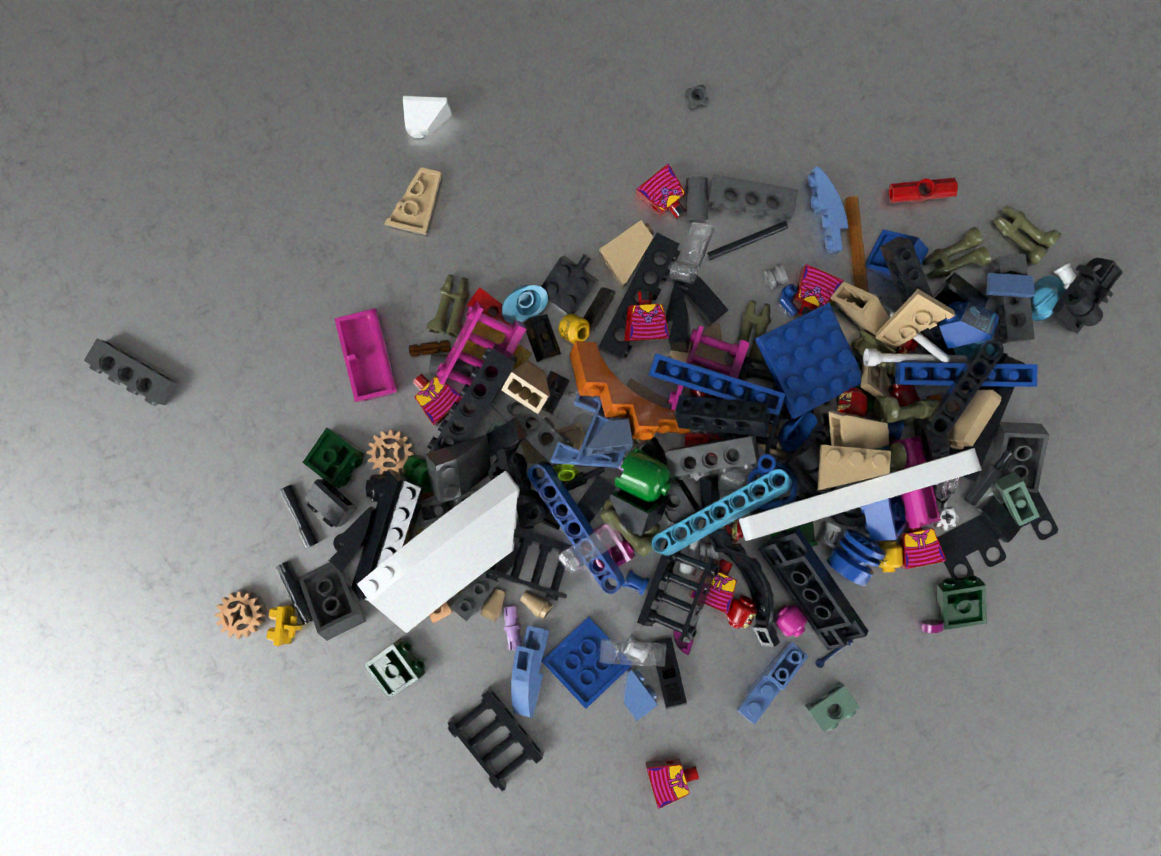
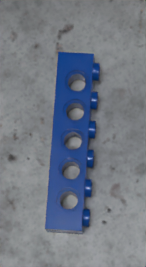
M654 354L648 376L722 399L768 403L769 413L779 415L785 393L659 354Z
M899 362L896 363L895 385L951 386L966 363ZM975 363L973 372L979 375L982 367L979 363ZM996 364L981 386L1037 387L1038 364ZM962 382L960 386H969V385H968L967 382Z

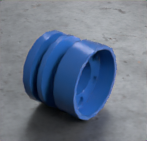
M846 529L844 532L845 538H840L839 540L840 545L844 549L834 548L827 558V563L843 577L858 585L865 586L874 574L868 565L879 567L881 563L878 559L883 560L887 554L875 541H870L868 536L851 529Z

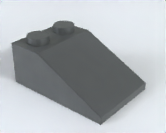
M1000 422L994 440V465L1007 449L1012 451V454L1000 468L1002 473L997 479L1016 472L1024 481L1028 492L1038 493L1049 439V433L1042 424ZM994 482L993 490L999 491L996 483Z
M487 435L425 454L430 489L440 503L464 495L488 476L487 472H489L491 467Z
M329 562L298 578L317 633L326 641L366 622L360 604L344 571L340 572Z

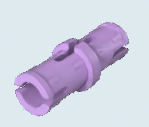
M508 605L503 607L506 625L504 626V631L507 632L509 650H516L517 645L522 646L520 637L521 624L518 621L517 605Z

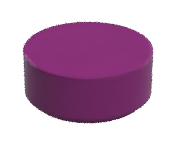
M936 619L921 621V630L926 633H940L944 630V622Z

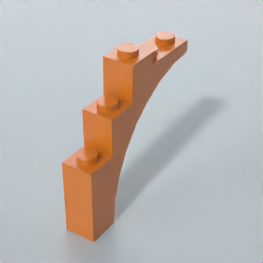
M575 341L569 356L579 396H600L605 417L629 419L632 439H652L656 432L689 433L691 429L678 428L675 410L652 403L623 384L606 365L600 355L596 342Z

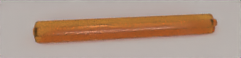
M850 196L845 201L855 287L869 293L859 200L857 196Z

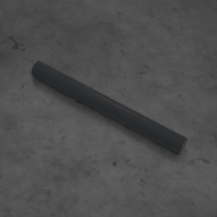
M783 221L707 252V257L709 260L718 258L788 229V224L786 221Z

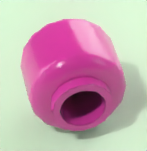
M785 604L775 612L777 620L774 622L785 636L794 635L798 637L806 630L804 626L807 623V619L796 605Z

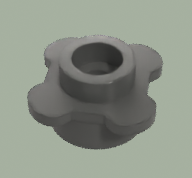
M704 85L688 88L685 92L689 98V107L696 108L701 104L707 105L709 102Z

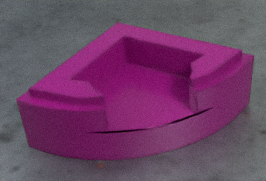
M674 630L673 636L677 647L683 653L689 655L694 639L690 643L679 641L681 633Z

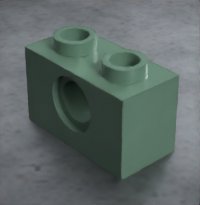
M1016 472L995 480L1011 517L1019 526L1040 517L1024 481Z
M841 682L805 705L823 732L835 729L839 721L852 717L856 714V710L860 708L846 686ZM832 704H838L837 711L829 713V707Z

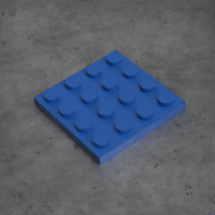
M830 303L755 338L779 392L785 393L784 402L792 419L861 384L862 372Z

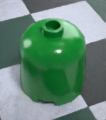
M635 448V451H630L620 467L624 469L621 478L617 476L615 479L616 487L647 502L657 500L662 494L665 496L671 487L668 467L638 448Z

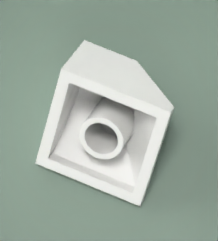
M403 96L405 129L414 138H423L424 135H431L452 115V110L446 97Z

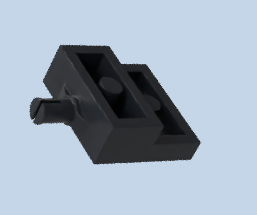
M583 254L578 264L565 255L561 256L541 285L547 292L548 300L567 314H575L598 282V279L584 269L591 260L586 254Z

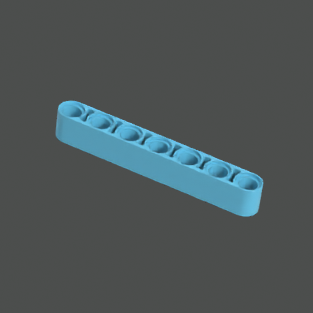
M781 469L773 470L657 534L652 540V548L665 556L676 553L789 491L792 487L790 476ZM784 476V484L781 486H776V479L778 477ZM765 487L764 495L756 497L757 489ZM740 498H745L744 506L737 508V501ZM722 508H725V516L723 518H718V511ZM706 519V526L699 529V521ZM686 529L687 536L681 540L679 534L682 530ZM667 539L668 546L662 550L660 547L661 543Z

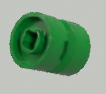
M413 455L405 462L402 473L409 477L408 480L425 486L424 492H431L426 458L420 455Z

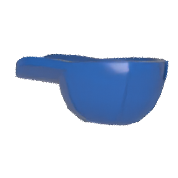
M808 411L797 421L790 420L782 426L778 434V443L783 451L794 453L810 436L812 429L817 424V418L812 412Z

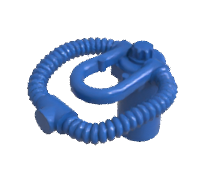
M769 454L762 455L758 459V466L747 477V485L753 482L757 474H760L761 478L773 470L784 469L792 480V492L789 498L784 501H772L758 507L763 510L773 509L792 503V501L794 502L798 491L797 478L785 464L776 462ZM778 477L776 481L781 486L783 485L782 478ZM761 487L763 493H765V487Z

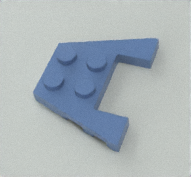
M578 392L574 405L593 412V419L580 450L558 442L550 462L619 468L625 452L586 456L589 443L603 425L614 417H605L599 397L579 396Z

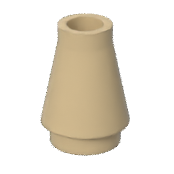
M494 588L489 598L481 607L482 612L480 615L496 622L497 618L501 615L506 592Z
M528 590L524 592L520 599L537 618L545 619L553 607L549 599L531 593Z

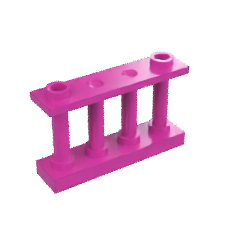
M476 301L475 305L469 308L466 314L467 320L445 362L441 363L437 369L436 375L439 383L444 385L447 378H451L464 385L468 384L470 386L472 383V378L452 370L457 359L475 367L479 366L481 368L483 365V360L462 351L467 340L490 349L497 344L472 332L477 321L505 333L506 337L503 342L497 345L511 354L514 353L526 331L523 323L515 319L513 324L506 325L483 314L482 311L484 309L481 303ZM487 367V371L490 374L498 373L496 367ZM483 384L476 385L478 391H487Z
M698 326L697 330L693 329L689 338L692 344L685 363H693L737 379L750 343L739 340L738 344H730L702 334L704 329L702 326ZM700 342L729 352L733 356L731 364L724 365L695 355L698 343ZM677 385L676 391H671L668 403L671 404L670 409L676 410L678 398L684 386Z

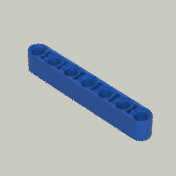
M545 461L532 465L528 470L529 480L602 590L607 594L616 593L625 582L623 573L562 481L558 478L552 466ZM537 467L543 470V477L537 474ZM549 486L555 488L556 495H552L549 492ZM561 504L567 506L568 513L562 512ZM573 522L579 524L580 532L573 529ZM585 541H589L592 544V550L585 547ZM596 560H602L605 564V568L599 567L596 563ZM608 578H614L617 586L611 585Z

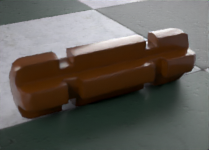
M442 340L440 343L435 341L421 343L419 346L417 344L409 346V354L412 357L420 356V354L429 355L440 353V351H451L449 340Z

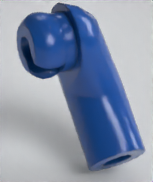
M794 284L786 285L782 289L780 303L790 317L800 311L793 303L795 293H797V287Z

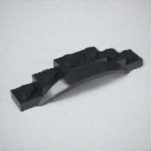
M718 529L707 536L715 552L726 554L735 563L747 582L758 611L755 616L756 624L752 628L761 646H777L780 640L776 629L772 626V623L777 620L774 613V594L760 563L756 558H750L746 555V550L742 547L741 543L732 544L731 537L725 529Z

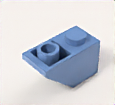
M630 667L627 670L623 701L638 721L658 706L656 701L658 696L651 686L647 688L642 681L645 678L638 669L634 671Z

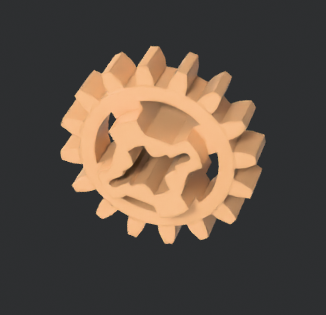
M389 430L388 435L385 431H381V437L375 435L373 438L376 442L369 443L368 445L372 447V450L367 451V454L372 455L368 462L375 463L372 469L380 468L379 474L381 475L388 469L401 473L400 469H403L409 456L415 455L414 452L409 450L413 447V444L406 443L409 437L401 438L402 432L400 431L394 435V430ZM396 439L398 441L394 442L393 444H389L385 440ZM378 447L380 448V457H379V458L377 457ZM403 448L405 451L404 458L401 457V450ZM388 449L395 450L393 452L395 458L387 457V455L389 454V452L387 451ZM388 462H393L396 464V467L389 468L384 465Z
M238 591L237 595L233 592L229 594V598H222L221 600L224 604L217 605L220 612L215 614V617H220V621L216 625H223L221 632L229 631L228 637L236 634V638L240 639L243 635L248 637L251 635V632L255 633L258 631L255 625H261L263 622L259 620V617L264 616L263 612H259L263 604H256L259 598L251 599L250 592L244 596L243 591ZM234 601H240L237 606L230 605ZM238 611H241L240 615L243 616V618L239 619V614L237 613ZM243 623L250 624L247 628L239 629Z

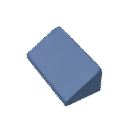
M988 273L986 295L1031 298L1035 296L1033 276Z

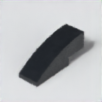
M687 264L669 277L673 283H679L685 298L695 310H698L709 325H712L729 311L709 286Z
M674 282L666 313L668 330L671 331L668 341L672 351L688 353L690 343L689 314L680 285Z
M600 475L596 477L577 503L589 524L616 489L614 485ZM573 522V529L580 532L579 524Z
M373 506L369 507L338 538L343 546L328 561L340 572L346 570L362 549L375 512Z
M672 638L650 642L666 710L687 705Z

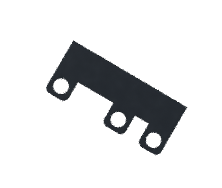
M1039 491L1038 493L1029 492L1040 517L1019 527L1022 528L1031 523L1038 538L1045 540L1057 534L1058 527ZM1005 503L1001 504V505L1003 506V508H1004V509L1008 512V514L1010 515V513H1009V511H1008V509H1007L1006 504H1005ZM981 515L937 537L946 558L944 564L952 579L956 581L964 580V577L958 578L954 574V568L958 564H963L967 567V575H974V571L966 556L979 550L988 567H993L1006 559V554L999 542V536ZM1046 520L1051 523L1052 530L1049 534H1042L1039 531L1038 526L1040 522ZM995 547L1000 551L998 560L990 561L987 558L986 553L989 548Z

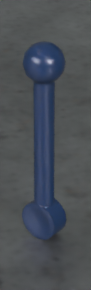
M849 640L846 646L852 645L853 640ZM844 647L836 648L824 658L817 659L815 661L816 666L822 668L824 662Z

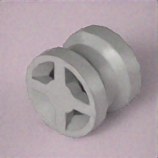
M780 263L771 270L766 269L763 271L765 280L771 290L777 288L779 284L784 285L788 283L786 271Z
M700 541L699 560L705 562L709 557L718 560V552H715L712 544Z

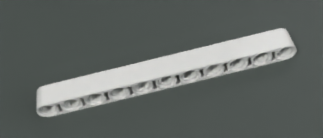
M975 448L746 516L740 518L739 522L745 541L971 474L982 469Z

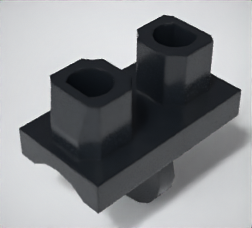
M550 371L547 377L550 396L542 410L553 415L570 382L569 379Z

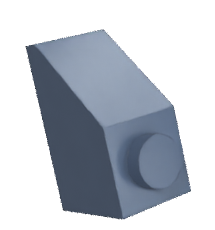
M615 417L607 421L589 443L586 456L630 451L633 440L629 419Z

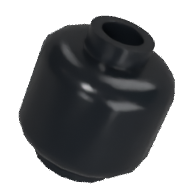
M374 474L369 480H366V497H370L372 502H378L386 474Z

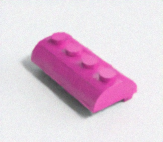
M377 308L334 318L355 402L368 401L396 393L397 388Z
M921 436L890 442V445L901 443L904 446L907 454L904 469L926 462ZM932 485L900 495L902 501H904L905 518L910 528H918L941 521Z

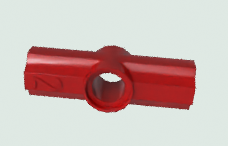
M925 178L920 181L890 184L888 195L891 203L924 202L931 199L952 198L957 196L958 184L955 178L935 180ZM919 186H922L926 189V195L922 194L919 191Z

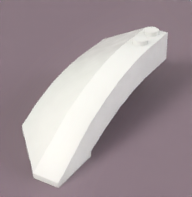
M504 471L427 527L357 585L370 603L404 632H409L477 577L514 551L513 536L514 529H516L517 498H519V487L507 471Z

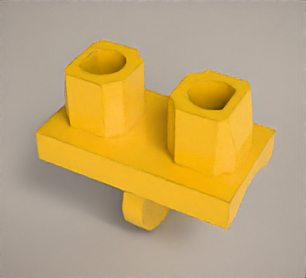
M292 605L270 608L269 617L276 620V625L267 630L266 638L273 641L274 646L291 644L292 638H295V631L302 630V624L296 623L295 608L293 609Z

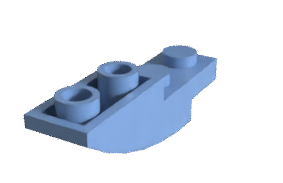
M814 167L808 175V184L813 190L811 206L815 208L816 214L824 213L822 216V226L826 228L827 232L825 247L829 249V255L838 254L843 250L840 232H844L848 228L846 213L833 183L820 167Z
M527 625L523 645H517L511 681L513 713L533 718L543 679V674H539L549 634L548 630Z
M790 642L746 692L747 696L736 711L755 725L780 690L785 689L809 656L796 644Z

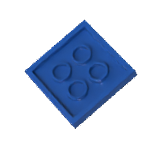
M589 616L542 659V663L585 709L633 665L630 659Z

